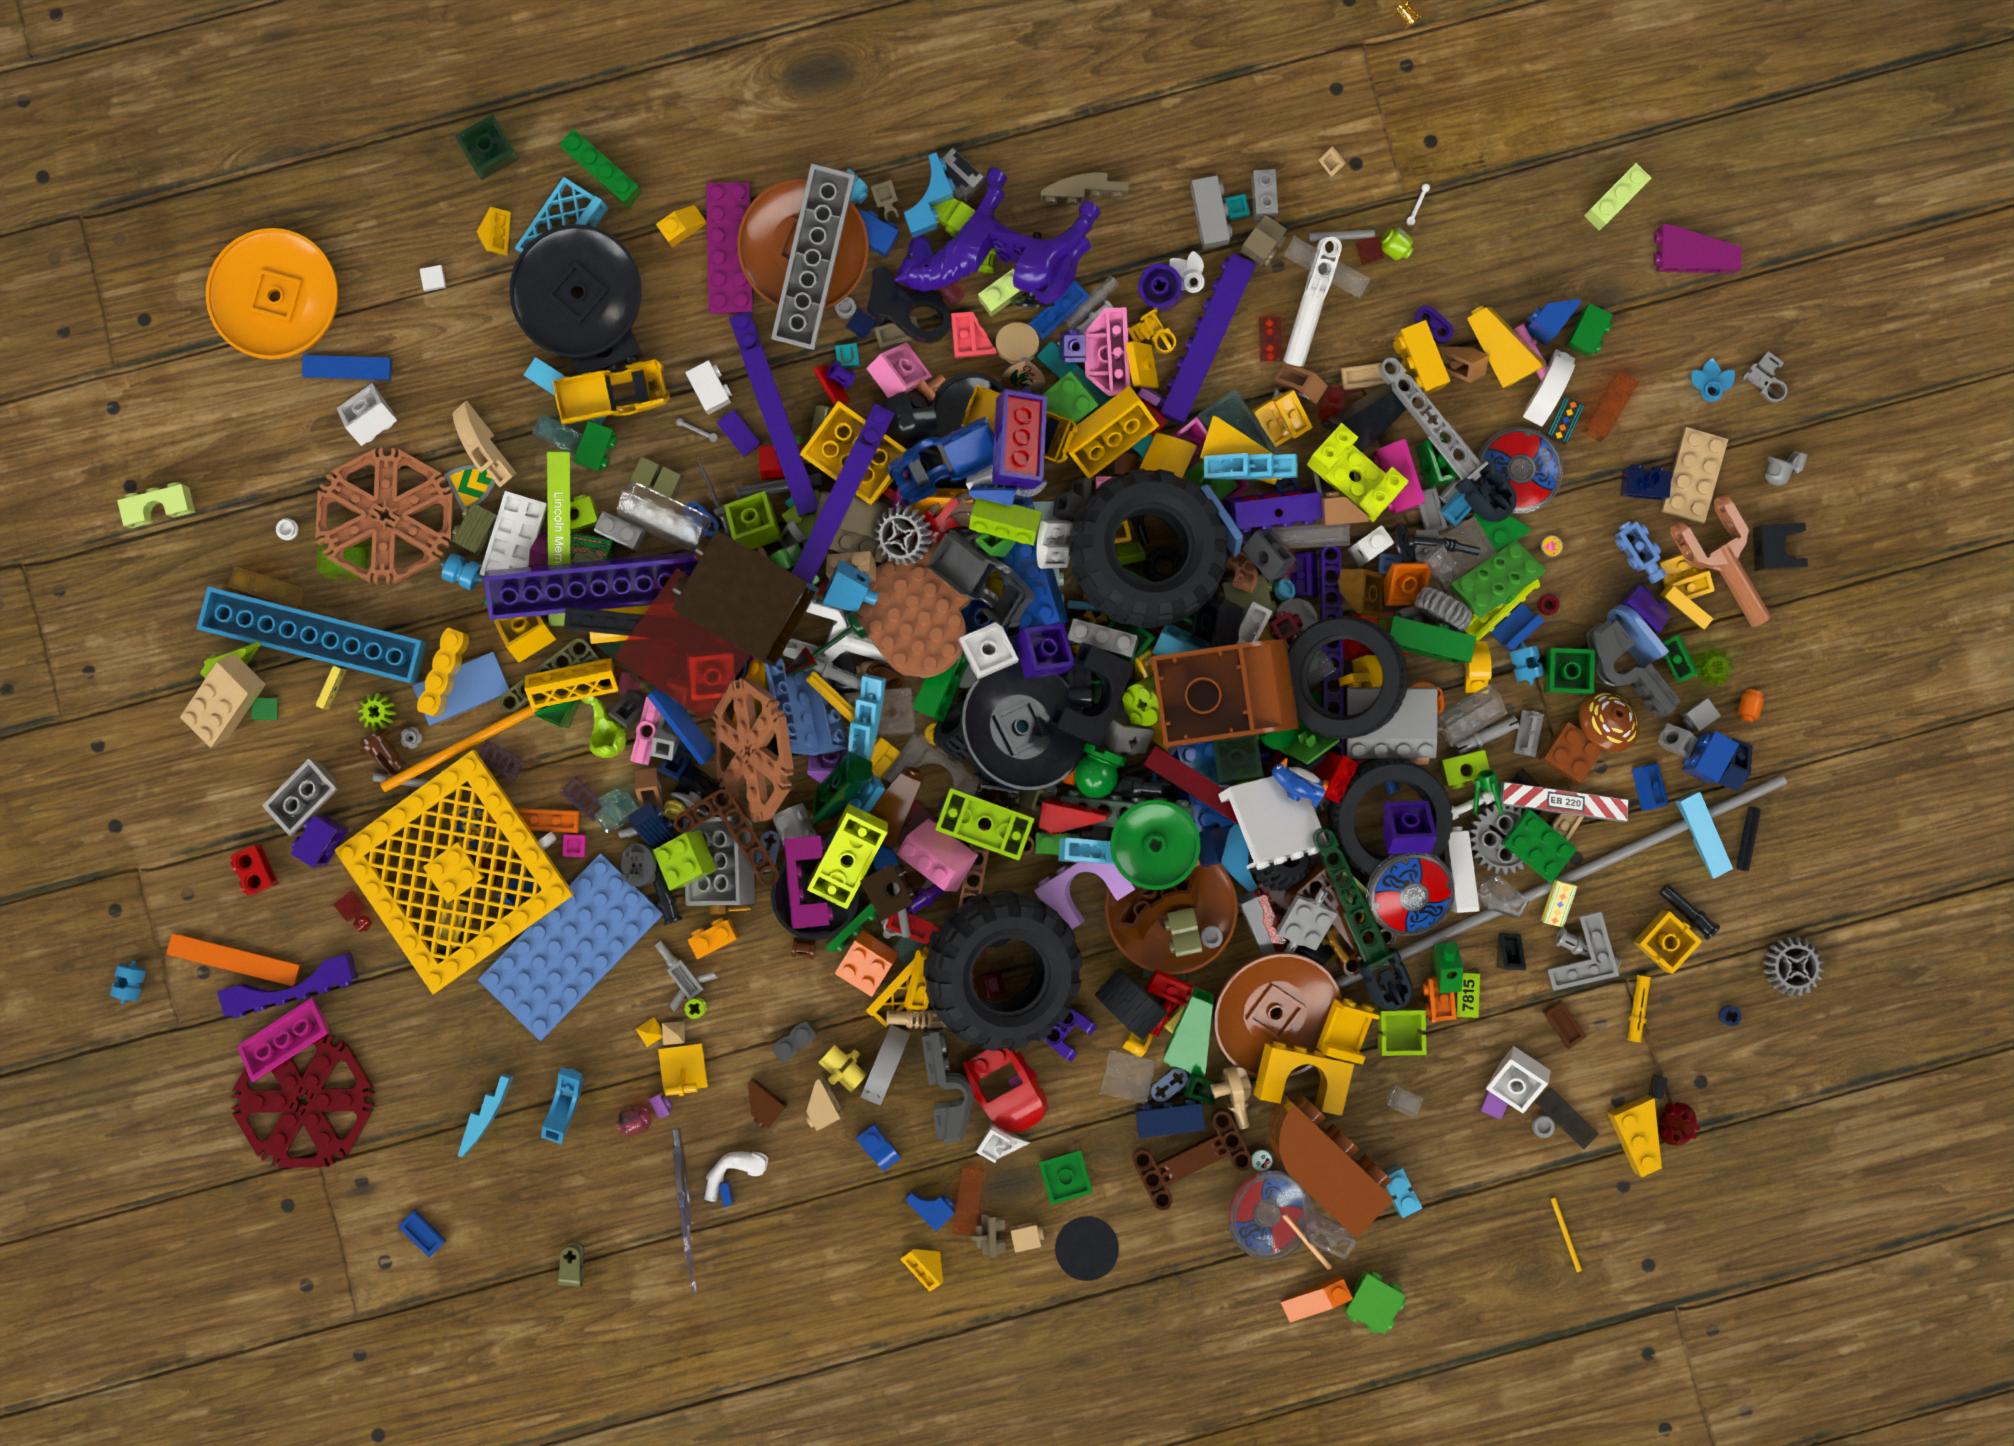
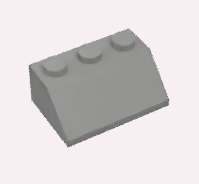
M308 758L262 806L283 830L292 837L338 790L333 775L320 762Z

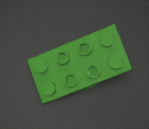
M1515 540L1453 582L1450 590L1480 619L1500 604L1504 606L1510 604L1523 588L1544 575L1546 569Z

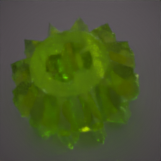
M1713 649L1711 653L1709 651L1703 652L1704 657L1697 658L1701 665H1696L1697 670H1700L1696 677H1704L1703 684L1710 682L1711 687H1715L1718 683L1724 685L1725 679H1731L1732 676L1728 671L1734 670V667L1729 666L1728 663H1731L1733 659H1725L1726 652L1719 654L1717 649ZM1712 664H1716V672H1713L1714 668L1711 666Z

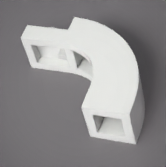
M1557 349L1554 351L1541 383L1526 406L1523 414L1524 418L1540 426L1544 425L1568 384L1575 367V358Z

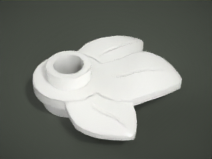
M1192 251L1187 261L1180 258L1170 259L1169 265L1176 269L1181 276L1184 290L1197 293L1204 287L1205 280L1202 275L1204 263L1196 252ZM1196 278L1198 280L1197 285L1192 286L1190 280Z

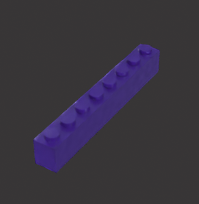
M1233 253L1230 259L1225 258L1220 269L1224 273L1221 279L1216 278L1211 289L1215 291L1212 299L1207 297L1203 306V310L1206 311L1203 318L1198 317L1193 328L1197 330L1195 337H1189L1184 348L1188 350L1186 357H1180L1176 366L1179 372L1176 378L1171 377L1167 386L1170 392L1167 397L1163 396L1158 408L1161 409L1160 414L1164 418L1182 426L1184 425L1256 263Z

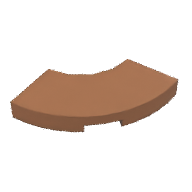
M1240 551V554L1234 557L1231 555L1227 561L1226 568L1235 574L1232 580L1233 587L1252 593L1258 583L1256 565L1249 560L1247 554L1243 551Z

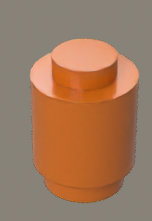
M1746 689L1745 694H1742L1737 711L1741 721L1753 723L1754 720H1759L1764 703V694L1762 692Z

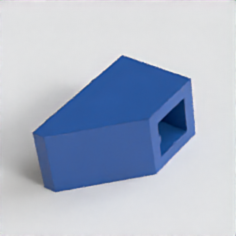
M861 209L859 212L867 229L869 249L887 259L900 237L897 230L898 227L889 221L882 222L878 219L879 216L870 210L865 212Z

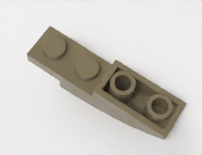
M1107 173L1080 174L1062 179L1041 190L1040 201H1045L1046 204L1050 205L1066 202L1067 205L1077 206L1084 201V195H1089L1090 198H1101L1103 195L1110 196L1112 199H1123V197L1128 195L1129 182L1107 181Z

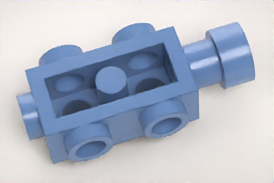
M1628 521L1618 527L1620 532L1614 535L1616 537L1615 542L1621 551L1624 550L1627 554L1629 565L1636 569L1637 572L1645 569L1651 584L1667 576L1664 569L1660 568L1656 561L1661 559L1659 556L1661 550L1655 542L1651 543L1647 535H1649L1646 526L1642 523L1639 525L1638 522L1631 524ZM1627 535H1630L1632 537L1631 542H1629V540L1627 539ZM1639 553L1644 555L1643 561L1638 556Z

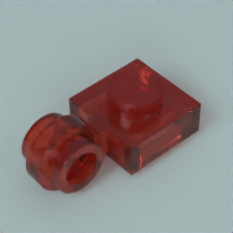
M354 891L348 892L333 904L346 922L355 917L356 921L353 924L359 932H367L370 929L372 921L365 914L362 916L360 914L366 906Z

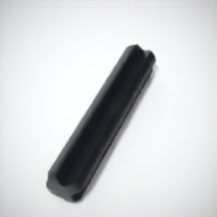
M1748 807L1736 865V868L1741 871H1749L1761 814V809L1757 807Z

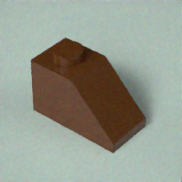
M752 1078L748 1083L751 1115L755 1117L753 1120L759 1126L769 1128L787 1104L755 1078Z

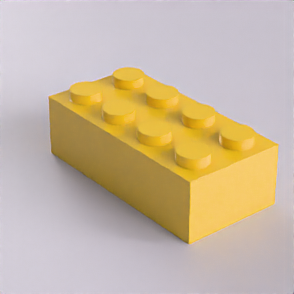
M1129 385L1077 425L1078 431L1073 435L1068 453L1088 479H1090L1159 427V425Z

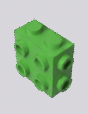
M1372 1269L1370 1272L1363 1270L1350 1293L1353 1299L1344 1304L1343 1310L1347 1313L1346 1317L1355 1323L1361 1321L1366 1324L1365 1328L1375 1334L1379 1331L1385 1335L1387 1330L1390 1331L1392 1329L1397 1311L1403 1309L1406 1303V1295L1401 1290L1403 1287L1396 1282L1390 1281V1283L1382 1280L1383 1276Z

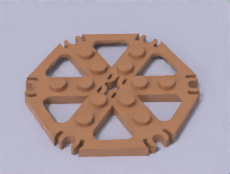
M375 448L330 471L331 475H327L326 478L332 482L331 485L326 487L320 484V488L325 493L318 490L315 539L319 546L329 545L326 550L322 551L328 560L372 584V576L376 585L379 584V578L383 576L386 577L387 585L391 584L392 579L390 576H393V584H396L440 561L438 557L443 558L444 554L438 548L440 546L450 547L448 541L444 539L452 543L454 494L451 487L441 488V484L447 482L442 473L398 449L399 453L396 458L397 454L394 448H391L389 456H384V450L380 448L379 457H377V449ZM365 466H374V496L347 482V477ZM402 466H409L426 476V482L398 496L399 469ZM332 502H337L360 515L332 530L327 528L328 505ZM434 504H441L444 507L443 528L439 532L430 529L411 518V516ZM388 511L392 520L385 518L382 521L379 513L385 514ZM396 536L424 552L423 559L404 569H398L395 566ZM372 537L371 566L369 568L363 569L344 558V551Z
M751 678L731 682L713 712L717 716H712L716 726H711L713 731L711 732L712 746L716 750L714 759L720 787H725L731 793L745 817L751 822H759L771 819L790 791L787 786L792 785L788 780V776L793 775L791 769L794 768L786 716H784V711H778L780 702H775L777 699L775 696ZM753 696L762 704V712L757 720ZM732 699L734 700L733 707L738 724L729 719L725 712ZM775 733L779 757L767 748ZM721 742L736 753L726 770ZM765 777L772 781L774 785V792L769 800ZM745 781L747 785L746 795L749 801L748 806L738 799L739 790Z

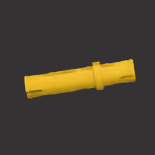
M1637 975L1632 1013L1628 1018L1630 1021L1628 1041L1642 1042L1643 1025L1647 1021L1645 1019L1651 977Z

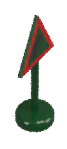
M849 611L845 615L850 627L814 653L810 654L805 646L785 670L786 677L817 666L818 664L814 659L852 631H855L860 639L866 638L868 634L853 613Z

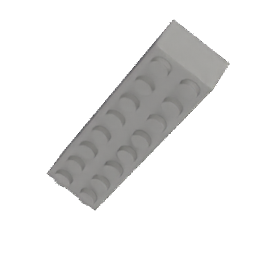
M811 163L771 339L812 350L816 348L856 174Z

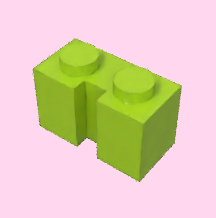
M954 196L951 200L931 207V209L935 208L939 217L936 223L946 227L945 231L954 237L957 235L958 230L976 212L962 201L960 202L955 199Z

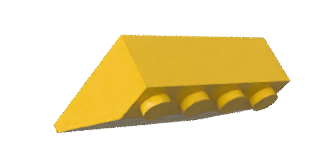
M838 401L799 455L836 481L866 420ZM885 434L856 492V496L872 506L894 480L891 479L887 471L889 463L907 451V449Z

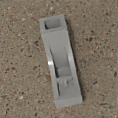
M668 678L666 686L687 712L690 698L688 697L690 683ZM661 715L659 725L652 739L650 756L672 760L678 748L680 738Z
M890 1025L861 1098L881 1106L911 1034L910 1032Z

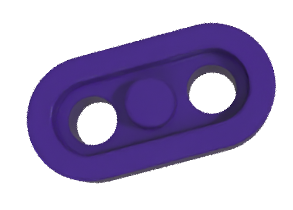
M1422 306L1416 311L1414 315L1415 324L1422 322L1421 316L1426 315L1428 317L1427 324L1436 343H1446L1451 339L1454 332L1453 326L1434 308ZM1439 329L1444 331V336L1438 335Z

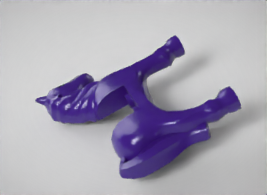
M991 167L985 176V181L988 185L987 193L974 215L958 230L956 237L950 240L936 254L933 252L931 241L925 235H919L912 239L907 255L897 271L898 277L894 280L895 282H902L905 286L915 290H938L941 287H946L959 281L962 277L969 276L970 272L976 273L994 245L997 257L1001 261L1016 263L1013 275L1014 287L1031 292L1040 303L1049 304L1064 296L1075 277L1080 257L1091 248L1090 241L1085 235L1091 230L1093 222L1097 220L1101 211L1094 203L1083 201L1079 206L1078 219L1062 234L1048 240L1024 236L994 218V211L1005 196L1002 187L1005 185L1007 177L999 169Z

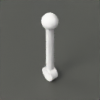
M1427 183L1422 185V192L1411 217H1408L1406 220L1408 226L1414 225L1415 216L1426 192L1430 190V185Z

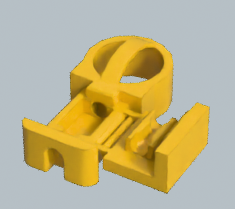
M1156 309L1142 316L1138 324L1128 328V335L1134 342L1139 341L1141 343L1144 339L1150 340L1151 337V341L1158 353L1169 354L1176 346L1175 336L1169 328L1164 329L1156 316L1158 312ZM1165 335L1172 339L1173 347H1171ZM1161 337L1168 350H1162L1158 347L1157 339Z

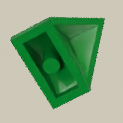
M581 700L550 705L536 711L535 714L537 717L559 727L570 728Z

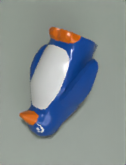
M1288 758L1273 766L1272 775L1288 791L1287 796L1295 801H1299L1300 798L1311 799L1312 806L1317 807L1328 788V780L1322 781L1313 773L1300 767H1287Z

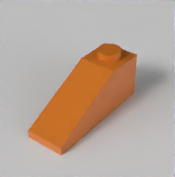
M1339 1273L1280 1301L1289 1322H1293L1333 1309L1353 1298L1343 1277Z

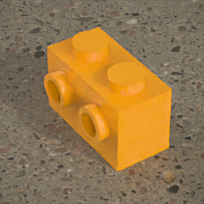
M721 917L711 922V928L704 931L702 927L691 933L692 938L688 939V942L697 959L740 938L730 918L724 921Z

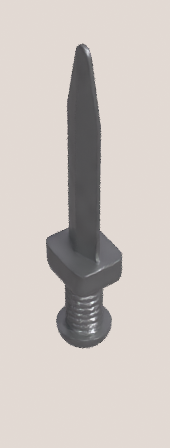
M697 456L701 472L716 505L713 511L719 517L724 529L722 532L725 535H731L724 508L725 504L720 505L706 470Z

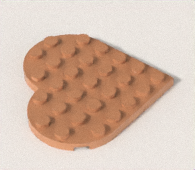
M932 542L927 544L930 550L924 552L925 557L922 559L918 558L916 563L910 562V564L904 565L902 561L901 564L897 565L894 559L891 562L887 560L877 567L876 583H869L868 588L879 593L875 605L862 601L858 611H851L887 663L894 670L905 676L928 678L939 675L952 667L963 653L958 640L960 637L967 635V628L960 611L972 599L954 590L947 582L927 567L940 543Z

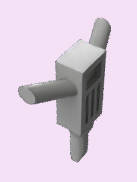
M662 941L654 945L666 960L669 968L667 972L680 987V990L669 1005L674 1012L685 996L691 1000L705 989L701 983L718 978L714 971L695 976L684 960H679L673 956Z

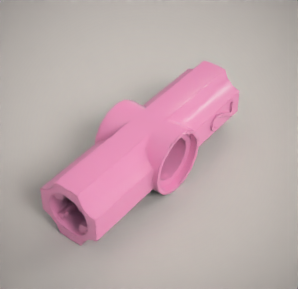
M648 697L645 700L640 723L636 728L637 735L630 761L645 765L650 764L652 739L661 718L660 712ZM646 725H650L653 729L650 737H646L643 734V728Z

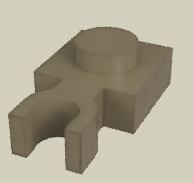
M888 180L871 186L877 208L883 206L885 208V220L889 221L887 217L889 211H894L896 218H899V213L892 204L898 202L892 181Z

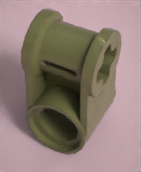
M570 1242L560 1254L559 1286L582 1287L584 1279V1248L578 1242ZM572 1251V1254L576 1256L572 1258V1255L568 1252Z

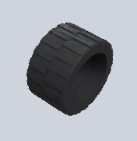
M1118 968L1095 993L1096 998L1141 1040H1144L1168 1014L1167 1010L1122 968Z

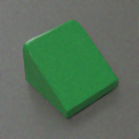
M256 698L251 705V719L278 720V698Z

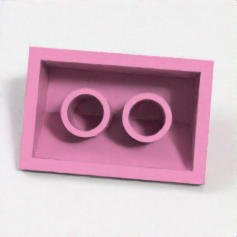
M928 818L906 836L896 855L943 891H957L979 854L958 838L936 831L937 823Z

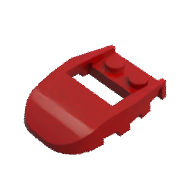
M1005 1048L995 1051L985 1050L963 1063L974 1097L997 1127L1007 1132H1021L1044 1118L1048 1106L1047 1098L1036 1078L1038 1076L1034 1069H1030L1020 1051L1016 1053L1015 1050L1009 1051ZM1012 1062L1023 1083L988 1102L979 1087L978 1080Z

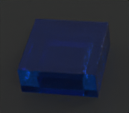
M858 309L846 325V328L864 341L877 322Z

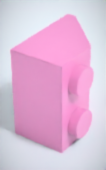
M907 342L881 353L866 368L888 398L901 392H906L908 395L916 389L920 380L923 379L927 382L933 377Z

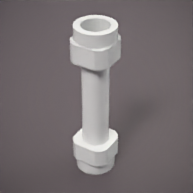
M1483 791L1480 793L1479 806L1482 804L1488 805L1495 801L1493 792ZM1474 799L1456 807L1452 806V820L1459 818L1458 815L1473 809Z

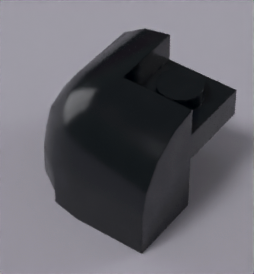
M901 392L891 396L882 404L881 407L895 413L885 434L896 442L904 444V447H913L926 438L935 437L937 431L936 413L933 406H928L923 394L907 396L906 392Z

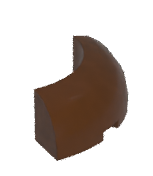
M1189 875L1179 884L1167 889H1142L1138 897L1131 903L1128 902L1115 926L1126 936L1143 941L1150 927L1165 914L1182 908H1196L1199 896V885L1196 875Z

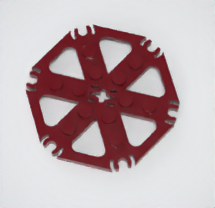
M328 1034L313 1043L317 1048V1052L304 1075H302L292 1057L271 1070L282 1089L251 1090L248 1087L250 1078L246 1068H244L232 1090L241 1092L231 1095V1098H238L240 1100L239 1105L231 1107L232 1110L241 1109V1112L232 1113L257 1157L261 1156V1160L264 1161L268 1155L273 1156L272 1166L278 1164L279 1161L280 1164L277 1168L329 1167L335 1164L334 1154H338L341 1159L350 1154L374 1109H365L375 1106V1103H368L366 1101L367 1095H374L375 1091H365L366 1088L373 1089L374 1086L349 1044L345 1045V1041L342 1040L338 1046L333 1045L334 1035L327 1038ZM340 1060L345 1061L357 1081L354 1088H324L337 1063ZM307 1094L306 1101L308 1104H303L299 1107L301 1101L298 1097ZM353 1111L357 1115V1120L346 1139H340L325 1112ZM283 1112L269 1138L266 1141L259 1140L248 1122L249 1115L251 1113ZM302 1126L305 1127L318 1150L314 1158H291L288 1155V1151Z

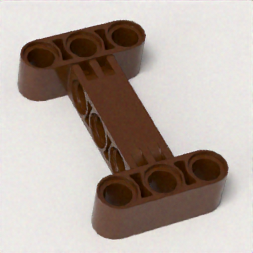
M1327 859L1329 864H1335L1333 860ZM1321 861L1304 878L1286 891L1284 901L1290 907L1297 894L1305 898L1315 899L1320 888L1329 892L1323 904L1336 910L1337 916L1331 925L1337 928L1339 936L1349 946L1345 949V952L1350 960H1353V964L1346 968L1347 963L1343 964L1338 957L1337 965L1347 975L1356 976L1360 973L1357 964L1363 958L1342 914L1345 911L1338 896L1331 889L1333 887L1332 882ZM1343 872L1336 876L1337 882L1341 880ZM1317 881V886L1310 890V884ZM1354 917L1355 923H1359V921ZM1377 923L1381 933L1386 931L1384 940L1387 947L1392 946L1396 939L1395 932L1385 928L1381 923ZM1368 931L1364 933L1363 941L1364 943L1371 942L1373 940V933Z
M1219 1108L1211 1114V1122L1216 1130L1215 1134L1156 1163L1148 1149L1140 1147L1134 1150L1132 1154L1134 1166L1154 1206L1158 1210H1167L1172 1205L1173 1199L1167 1187L1168 1185L1226 1156L1229 1157L1232 1165L1238 1171H1246L1251 1167L1252 1158L1228 1111ZM1219 1115H1226L1227 1122L1224 1125L1216 1124V1118ZM1231 1134L1236 1135V1143L1233 1145L1226 1144L1227 1136ZM1241 1154L1247 1157L1246 1162L1242 1165L1236 1164V1157ZM1138 1155H1148V1161L1144 1164H1139L1136 1161ZM1156 1174L1158 1180L1154 1184H1149L1146 1181L1147 1176ZM1159 1194H1166L1168 1196L1165 1203L1160 1204L1156 1201Z

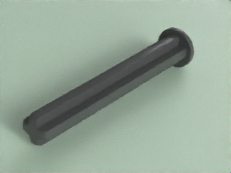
M820 472L808 474L812 487L823 485V477ZM786 479L742 487L735 485L738 500L762 491H766L767 495L790 491Z

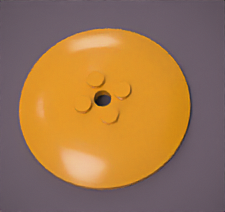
M259 229L233 240L221 251L214 261L206 283L207 310L218 333L237 350L260 359L275 360L289 358L311 348L329 329L338 305L337 278L326 255L306 237L284 229ZM279 291L281 294L280 299L272 302L270 299L272 292Z

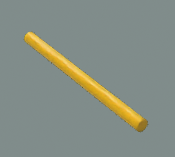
M1552 1197L1550 1200L1577 1272H1580L1582 1269L1556 1197Z

